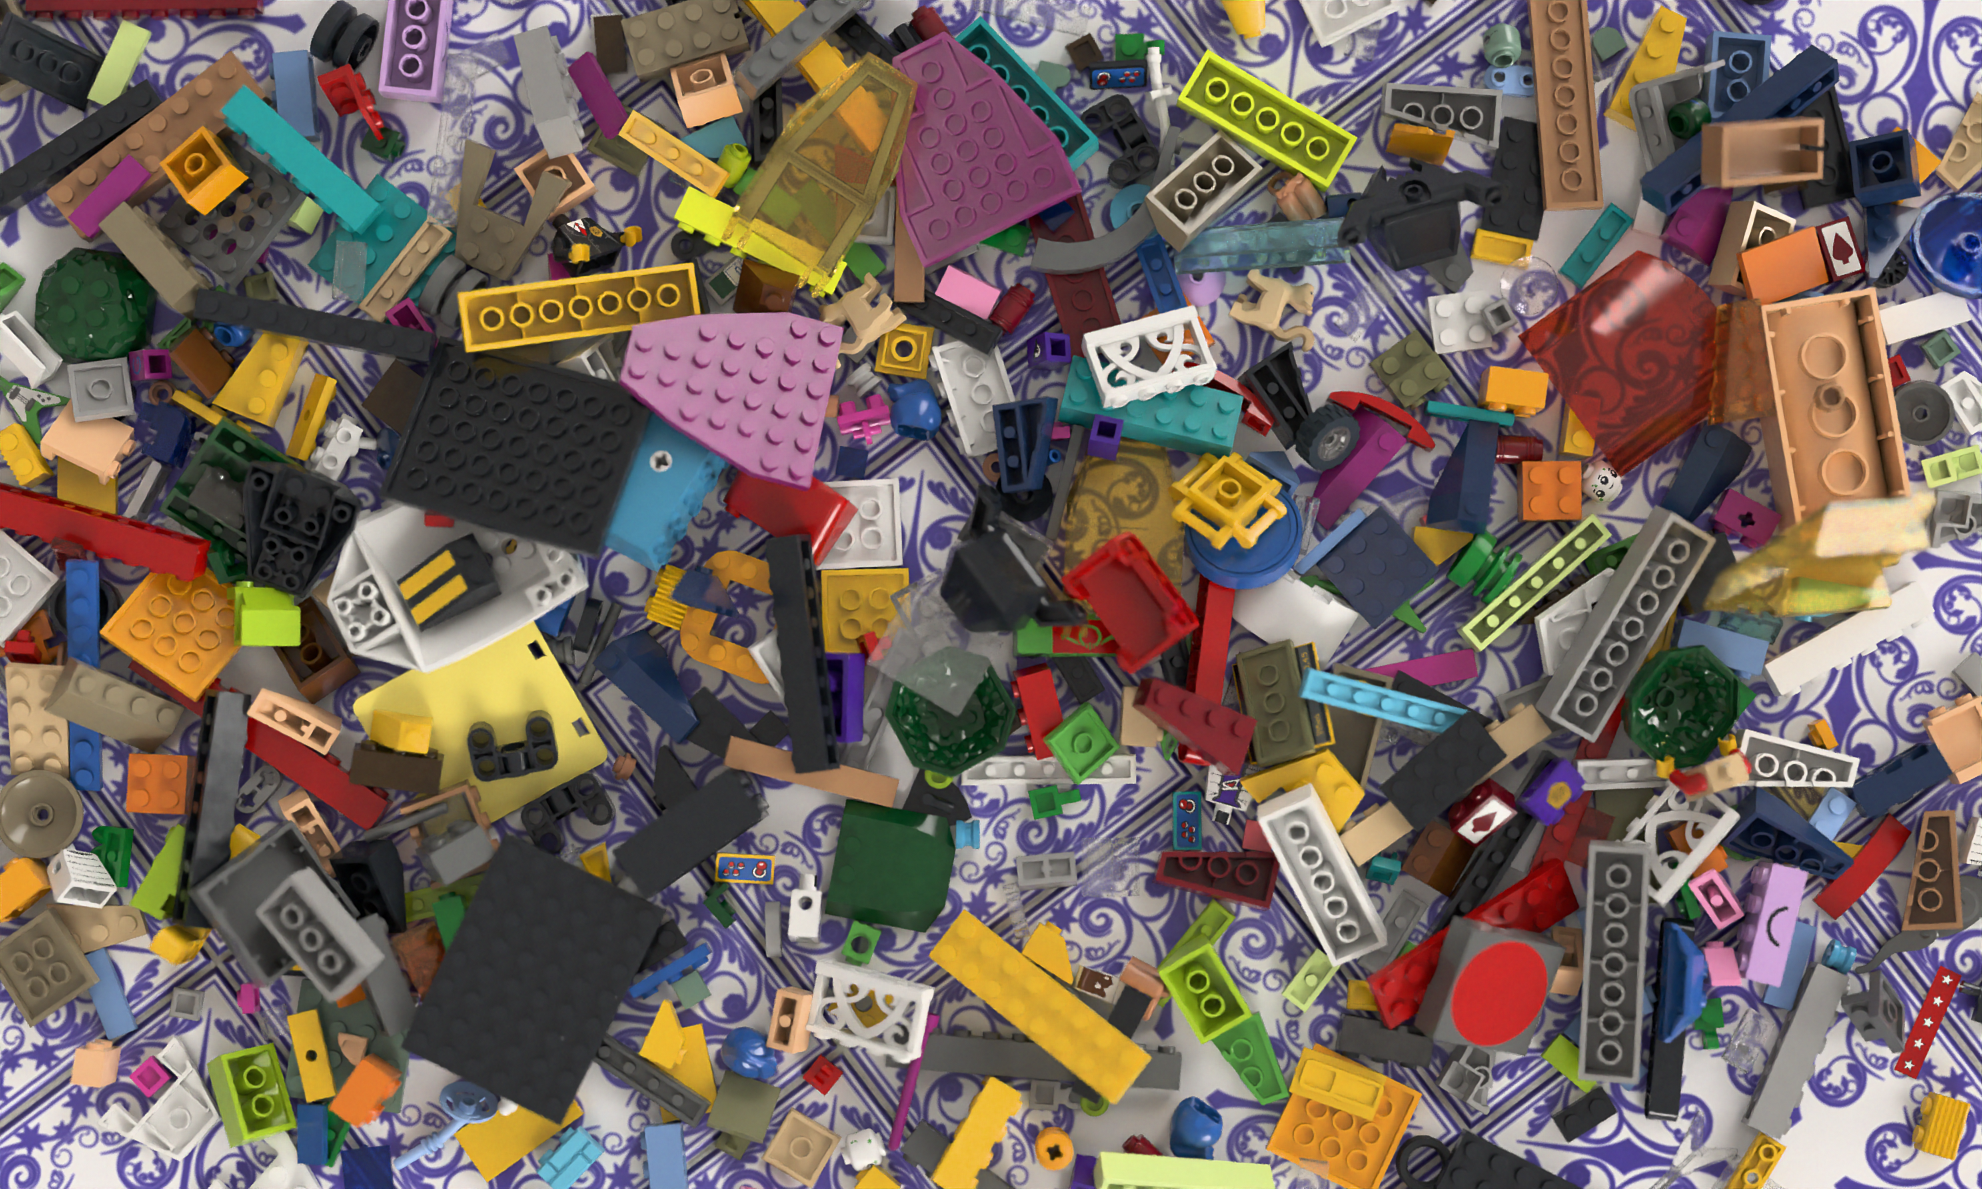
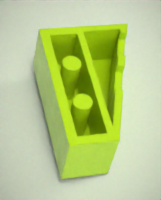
M186 823L177 824L176 827L173 826L169 830L165 838L166 844L153 860L149 872L129 905L159 920L173 918Z

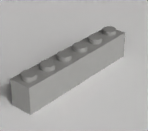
M1809 962L1800 983L1792 1011L1787 1013L1741 1120L1742 1123L1777 1139H1781L1782 1135L1788 1133L1792 1124V1119L1790 1118L1794 1107L1797 1108L1803 1099L1804 1093L1801 1090L1804 1083L1809 1081L1814 1073L1815 1065L1813 1062L1817 1053L1821 1054L1827 1042V1038H1825L1826 1032L1837 1020L1838 1011L1836 1009L1841 997L1847 996L1850 984H1848L1850 977L1819 963Z

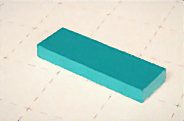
M1611 202L1559 269L1558 273L1581 290L1634 219Z
M1430 400L1425 403L1423 412L1425 416L1467 423L1470 419L1499 423V428L1504 429L1510 428L1514 424L1515 414Z

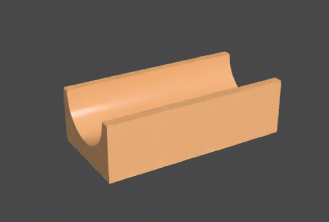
M1875 288L1763 305L1744 314L1742 318L1748 351L1753 352L1750 364L1775 509L1778 514L1782 515L1778 522L1781 543L1873 527L1892 526L1916 520ZM1832 382L1842 387L1846 398L1841 408L1827 413L1816 407L1813 396L1817 387Z

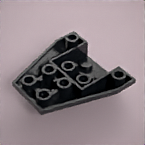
M251 461L243 488L248 578L303 599L355 530L363 502L345 484L294 464Z

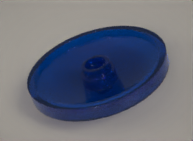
M1953 192L1932 200L1918 215L1910 236L1912 256L1921 273L1939 289L1961 298L1982 299V194L1974 192Z

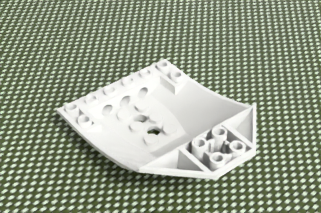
M395 504L357 522L355 530L344 543L327 604L350 652L428 673L456 662L513 633L587 588L588 583L578 553L454 520L453 528L426 527L424 525L425 511ZM473 532L483 554L490 553L493 557V563L490 568L502 594L421 632L396 581L444 545ZM515 539L517 542L515 552L507 554V543Z

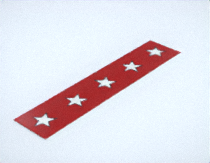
M1943 966L1939 967L1905 1043L1904 1052H1901L1894 1070L1914 1079L1917 1078L1962 975Z

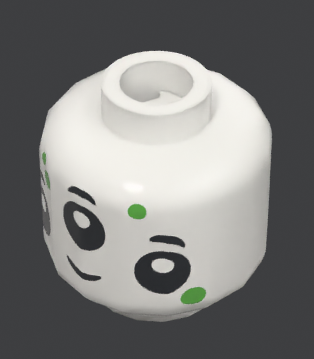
M1598 460L1592 464L1586 463L1581 468V491L1596 503L1611 502L1621 492L1623 484H1621V474L1606 462Z
M870 1128L849 1134L845 1140L846 1147L841 1148L845 1164H852L853 1168L858 1172L869 1169L873 1165H880L883 1156L886 1155L881 1134H875Z

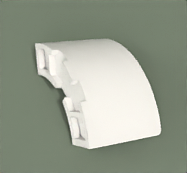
M1290 569L1284 576L1269 585L1255 589H1235L1232 618L1269 644L1287 639L1293 641L1294 647L1314 642L1320 670L1325 668L1360 614L1344 598L1332 594L1316 584L1311 588L1300 581L1301 575L1293 569Z

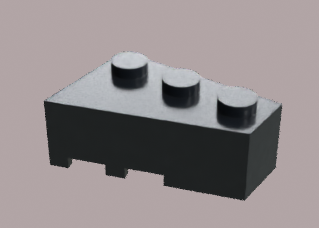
M1291 341L1245 371L1237 379L1256 395L1275 422L1271 429L1286 451L1295 445L1294 441L1296 440V433L1301 427L1300 425L1308 418V415L1313 413L1308 395L1304 391L1301 381L1302 375L1295 361L1294 348Z
M703 686L689 700L700 723L685 738L686 740L723 759L730 736L761 743L708 687Z
M1341 1012L1335 1047L1338 1050H1342V1056L1359 1059L1361 1054L1371 1056L1370 1061L1388 1064V1060L1400 1062L1399 1066L1417 1069V1066L1430 1068L1434 1040L1414 1025L1400 1023L1390 1030L1384 1025L1383 1020Z

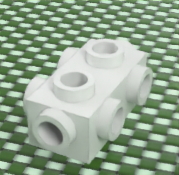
M343 413L335 422L332 420L328 424L324 432L326 439L321 447L317 446L310 457V462H312L310 469H312V472L336 481L349 456L355 457L359 448L375 450L377 439L360 437L363 429L356 426L359 421Z

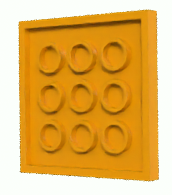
M207 567L204 575L193 579L191 582L178 580L175 578L176 575L170 573L156 574L150 572L99 632L100 637L191 700L197 702L242 647L234 646V600H227V588L235 586L229 582L219 584L215 573Z
M1315 1042L1312 1050L1375 1071ZM1387 1077L1381 1100L1372 1121L1291 1093L1265 1149L1347 1189H1378L1422 1093Z

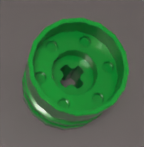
M1485 530V534L1475 533L1473 535V540L1465 545L1446 574L1449 580L1461 588L1471 580H1474L1476 583L1471 592V595L1474 597L1485 588L1486 591L1481 598V602L1485 605H1489L1494 598L1502 594L1516 575L1518 565L1523 557L1520 553L1514 552L1508 560H1505L1511 548L1508 545L1502 547L1497 553L1492 551L1497 537Z

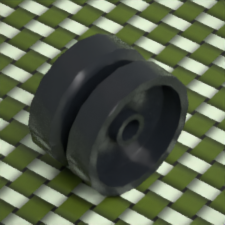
M344 0L337 1L330 7L317 26L310 44V54L324 63L332 61L334 69L350 64L354 72H356L366 60L375 44L380 23L366 13L357 16V9Z
M99 578L100 631L124 604V599L118 588L111 582ZM65 580L54 590L49 605L50 617L56 628L67 636Z

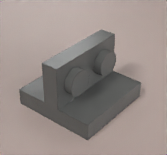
M1881 970L1869 972V990L1841 997V1007L1866 1042L1883 1038L1893 1054L1904 1052L1905 1005Z

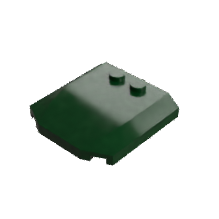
M223 415L158 510L203 539L211 541V544L215 540L225 539L228 548L233 550L235 559L240 562L247 561L243 488L251 461L291 463L304 469L306 468Z
M846 799L825 914L925 933L944 909L948 894L956 847L947 817Z

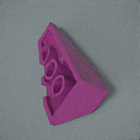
M1714 186L1700 190L1671 214L1658 239L1709 267L1718 249L1731 204L1734 186Z
M1359 406L1351 415L1358 421L1360 426V436L1356 442V447L1341 464L1322 472L1306 510V513L1327 531L1408 441L1386 421L1362 406Z

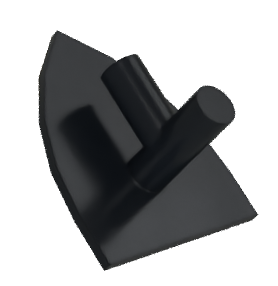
M919 769L902 809L947 817L949 826L956 825V820L966 821L972 818L966 799L953 782L942 789L933 788L925 779V770Z

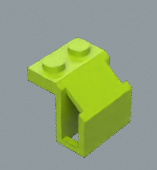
M236 582V587L227 588V600H234V646H300L299 606H294V595L266 584L265 587H254V582Z

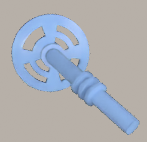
M454 1082L445 1086L440 1093L439 1102L442 1109L454 1119L438 1133L433 1132L432 1136L428 1135L426 1139L423 1138L421 1144L393 1160L395 1167L401 1170L423 1155H431L433 1151L436 1152L438 1147L442 1148L444 1142L464 1124L482 1123L493 1118L498 1109V1101L494 1094L472 1082ZM457 1092H468V1093H472V1094H474V1095H471V1094H458V1095H456V1093H457ZM447 1099L453 1103L452 1108L454 1111L449 1109L446 1102ZM486 1101L489 1106V1112L482 1111L480 1102Z

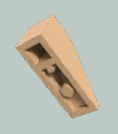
M263 688L247 712V715L324 755L328 753L341 731L342 718L317 705Z
M301 787L280 799L278 803L286 819L293 820L314 849L324 870L334 878L336 874L329 858L340 851L341 847L305 788Z

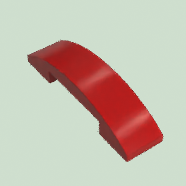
M1192 362L1184 363V367L1187 369L1200 365ZM1216 370L1214 378L1210 382L1200 385L1244 396L1241 410L1245 412L1241 423L1266 437L1275 421L1256 395L1247 387Z
M1338 391L1331 392L1326 401L1337 404L1350 413H1353L1359 404L1407 428L1408 431L1404 437L1408 440L1407 442L1427 452H1431L1436 445L1425 428L1416 419L1400 407L1382 398L1360 392Z
M1888 813L1869 834L1871 837L1852 858L1854 859V864L1836 880L1830 879L1812 901L1834 920L1838 919L1887 868L1912 832Z

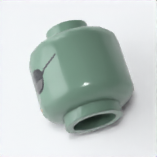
M1498 23L1485 31L1483 35L1484 57L1487 62L1498 68H1506L1520 58L1521 40L1517 28L1505 23Z

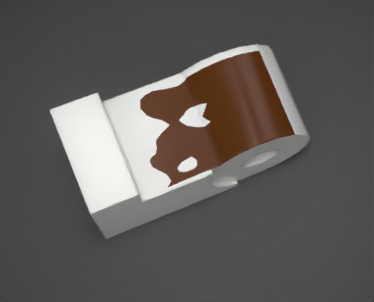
M1080 965L1072 988L1116 1005L1125 986H1130L1120 981V977Z

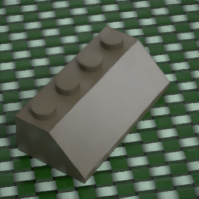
M1220 129L1145 196L1144 200L1158 233L1180 252L1254 185L1263 168Z
M69 657L44 708L46 712L151 754L173 734L185 707L172 698L73 657Z

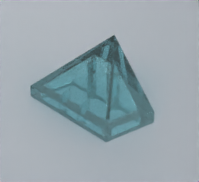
M1755 594L1750 599L1727 605L1717 628L1765 640L1770 645H1773L1783 626V620Z

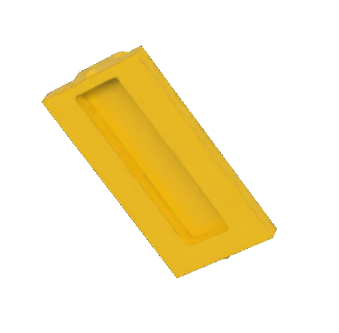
M1303 1047L1288 1091L1372 1121L1381 1100L1387 1076Z

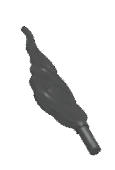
M1968 875L1960 876L1963 929L1901 931V933L1887 940L1869 963L1856 967L1855 972L1858 974L1870 972L1892 954L1921 950L1931 945L1937 938L1959 933L1973 925L1982 917V879Z

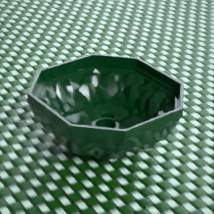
M74 247L42 272L41 282L36 293L34 329L60 355L64 363L79 364L127 357L128 362L129 352L144 350L151 344L158 292L124 253Z
M1692 645L1682 648L1671 647L1669 650H1660L1641 667L1626 689L1624 695L1625 703L1621 709L1624 731L1627 737L1655 762L1656 759L1664 762V757L1670 756L1674 758V770L1702 765L1718 746L1717 739L1723 740L1739 720L1740 679L1704 645Z
M947 646L896 674L885 716L914 767L954 778L1005 750L1016 708L988 657Z

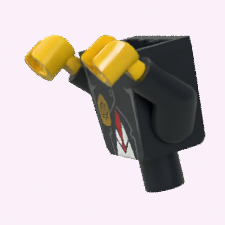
M565 214L558 215L552 222V226L557 231L551 244L554 261L562 263L571 278L583 277L613 267L623 246L632 247L636 242L643 240L642 230L639 226H629L624 229V232L612 233L603 229L591 218L586 217L572 222Z

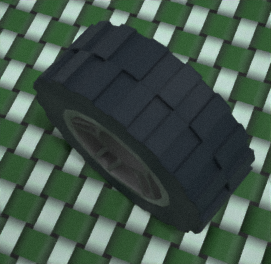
M1327 404L1322 408L1319 407L1315 412L1307 416L1308 418L1300 425L1301 427L1297 431L1296 440L1294 441L1296 445L1295 450L1298 455L1315 470L1320 469L1321 471L1332 469L1334 466L1341 464L1346 457L1348 458L1351 451L1356 447V442L1360 436V426L1354 417L1337 404Z

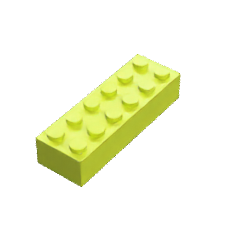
M1208 49L1176 103L1178 108L1217 131L1221 129L1229 138L1285 171L1292 173L1294 176L1301 172L1304 177L1309 178L1316 189L1323 193L1327 191L1357 140L1356 136Z

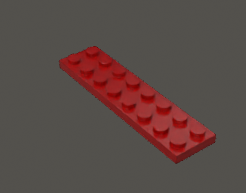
M1554 858L1462 918L1486 922L1502 929L1516 928L1542 933L1580 907L1563 861ZM1450 925L1366 978L1383 1023L1390 1030L1419 1012L1427 987L1437 970L1440 952Z

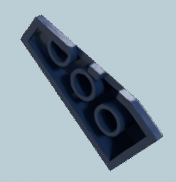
M1469 420L1429 498L1426 527L1485 534L1499 423Z
M1709 420L1700 422L1659 507L1674 513L1692 524L1741 473L1752 447L1735 433Z
M697 565L695 571L687 569L671 592L670 599L682 605L736 619L739 618V611L720 579L712 575V569Z
M644 629L612 641L592 664L678 744H681L700 722L687 695L679 684L678 676L669 663L665 649Z
M1756 787L1738 804L1735 812L1740 815V819L1721 840L1722 845L1744 857L1755 859L1756 856L1772 859V863L1778 865L1787 863L1799 866L1802 871L1834 880L1854 864V859L1784 801L1759 787Z

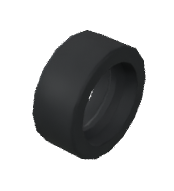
M1417 1135L1408 1139L1399 1148L1396 1156V1170L1400 1179L1409 1188L1433 1189L1451 1152L1440 1140L1429 1135ZM1430 1147L1440 1155L1442 1160L1440 1173L1430 1181H1419L1408 1170L1409 1156L1417 1148Z

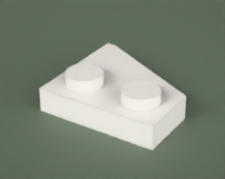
M1963 371L1941 384L1940 387L1948 393L1954 404L1955 417L1966 434L1971 436L1982 429V383L1976 377Z

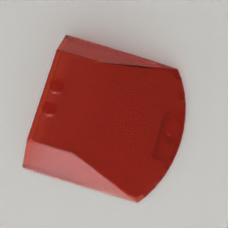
M1639 250L1517 336L1544 373H1549V380L1620 477L1741 393V369L1736 346L1730 330L1714 303L1682 271L1656 256Z

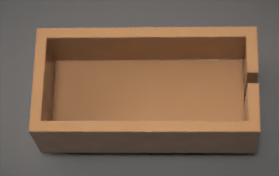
M1789 117L1702 124L1701 184L1731 187L1822 179L1823 152L1800 149V144L1823 146L1824 119Z

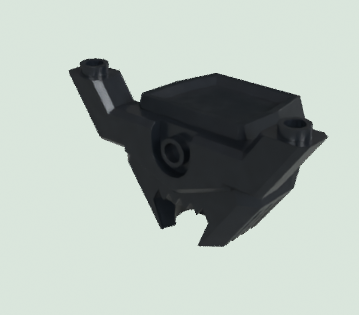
M1410 157L1408 165L1414 171L1413 175L1406 172L1405 177L1398 174L1396 179L1390 177L1387 181L1386 170L1382 165L1371 176L1359 201L1351 204L1337 232L1338 246L1342 248L1347 246L1353 247L1368 238L1381 261L1395 272L1457 255L1461 231V202L1469 201L1484 208L1498 206L1509 198L1508 185L1470 170L1452 173L1413 157Z
M979 484L967 529L973 538L950 547L940 588V596L964 629L971 633L1013 632L1024 629L1031 618L1038 627L1083 626L1089 624L1086 618L1087 611L1080 603L1073 602L1072 600L1055 601L1048 592L1049 587L1007 530L999 526L998 523L1002 510V504L999 500L1001 498L1000 493L991 485Z

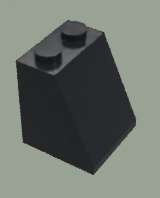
M1714 529L1705 531V533L1715 538L1716 541L1679 601L1678 605L1681 616L1700 613L1751 598L1725 532L1715 534Z

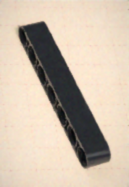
M1663 917L1659 932L1654 989L1657 1002H1654V1011L1652 1012L1644 1115L1646 1119L1676 1122L1680 1106L1686 1029L1670 1043L1658 1040L1664 922L1676 923L1693 943L1695 925L1693 920Z

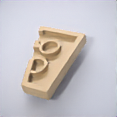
M1979 92L1976 93L1935 172L1956 193L1982 169V95Z
M46 904L47 909L55 908L83 954L150 933L144 912L131 905H104L100 909L81 905Z

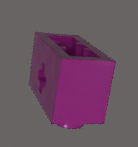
M1729 488L1722 492L1708 522L1714 524L1713 529L1717 532H1725L1726 536H1729L1731 533L1741 538L1739 543L1755 550L1756 547L1762 548L1768 544L1782 515ZM1746 515L1745 521L1749 524L1741 527L1742 521L1738 517Z

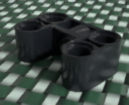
M1120 94L1113 95L1082 113L1080 120L1083 123L1088 118L1099 120L1100 127L1096 130H1091L1097 138L1111 131L1124 153L1123 156L1114 160L1108 168L1107 180L1113 188L1123 189L1155 172L1159 163V153L1143 121L1138 117L1126 96ZM1114 104H1121L1126 112L1122 116H1115L1111 113L1110 107ZM1142 154H1148L1153 158L1154 163L1148 167L1142 166L1138 162V157ZM1116 168H1123L1128 172L1129 176L1121 181L1115 179L1112 172Z
M543 710L532 712L526 720L527 740L497 746L495 731L489 723H474L468 731L467 745L475 776L483 782H490L552 769L558 761V744L551 716ZM541 720L548 727L542 732H537L532 729L531 724L534 721ZM477 732H484L488 735L489 740L485 743H478L474 740L473 735ZM547 748L552 751L553 756L550 759L543 760L538 757L537 752ZM483 760H490L494 763L495 768L491 771H484L479 767V763Z
M581 774L568 782L558 785L543 794L539 799L525 806L521 812V820L535 846L555 854L560 852L565 845V837L557 821L582 808L592 824L606 825L613 821L616 809L599 778L593 774ZM588 778L593 782L594 790L590 795H585L580 791V783L583 779ZM598 804H603L608 809V816L603 821L598 820L594 815V809ZM533 808H538L542 811L543 819L539 824H534L529 819V813ZM548 833L554 834L557 838V845L553 850L546 848L543 843V839Z

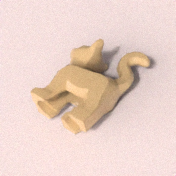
M1252 265L1247 275L1246 283L1259 291L1261 296L1257 303H1251L1246 295L1240 293L1229 312V317L1244 325L1256 326L1279 341L1288 342L1297 337H1302V351L1308 352L1311 350L1315 337L1309 328L1295 325L1287 330H1283L1279 323L1286 304H1290L1298 312L1307 316L1312 315L1314 287L1309 283L1301 286H1292L1282 279L1263 276L1260 274L1259 267Z
M869 272L864 276V284L861 287L846 292L837 303L823 304L818 309L820 321L842 327L845 321L848 320L857 336L854 343L842 341L839 353L856 354L863 350L868 343L874 342L882 334L894 330L907 319L899 307L892 311L890 310L893 302L886 293L879 297L880 303L873 308L870 305L872 300L882 291L883 287ZM838 358L835 369H839L841 367Z

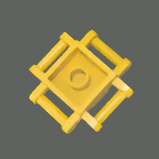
M1236 452L1232 453L1229 457L1224 455L1220 460L1210 453H1204L1198 459V464L1179 482L1175 481L1168 487V493L1173 499L1182 500L1172 512V517L1178 522H1185L1211 541V545L1218 550L1226 544L1231 536L1235 537L1243 548L1250 549L1256 543V538L1276 519H1281L1287 513L1284 504L1274 498L1281 490L1282 484L1276 479H1269L1244 462L1243 457ZM1262 506L1268 510L1250 529L1245 528L1256 517L1257 511ZM1192 508L1222 529L1216 531L1189 511Z

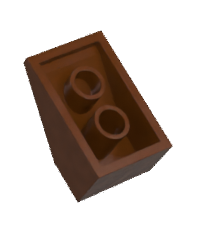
M309 596L296 605L300 608V646L272 647L298 691L311 704H315L360 674L361 670L314 599Z

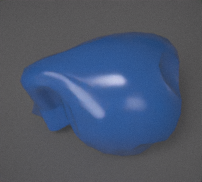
M918 379L905 384L889 383L887 393L890 394V400L894 402L890 410V421L895 433L903 437L922 441L932 439L940 428L942 413L931 384L924 379Z
M745 1026L738 1027L731 1031L723 1041L721 1058L725 1065L737 1074L746 1078H757L760 1076L763 1079L772 1077L777 1070L774 1049L766 1047L768 1036Z
M1195 1096L1181 1101L1175 1108L1170 1122L1169 1143L1173 1155L1178 1158L1213 1160L1214 1148L1212 1145L1218 1142L1222 1134L1223 1121L1220 1113Z

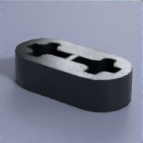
M588 597L574 639L573 650L586 654L589 652L604 603L602 600Z

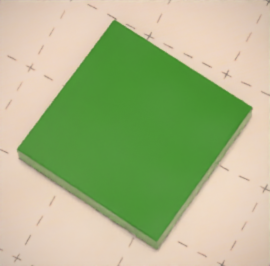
M1084 702L1043 739L1070 779L1077 785L1120 748L1115 738L1088 702Z

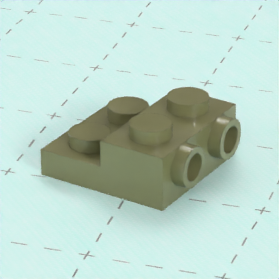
M1417 329L1369 363V366L1403 410L1409 406L1413 411L1426 401L1424 397L1426 393L1432 389L1435 393H1438L1450 383L1447 378L1452 375L1436 351H1432Z

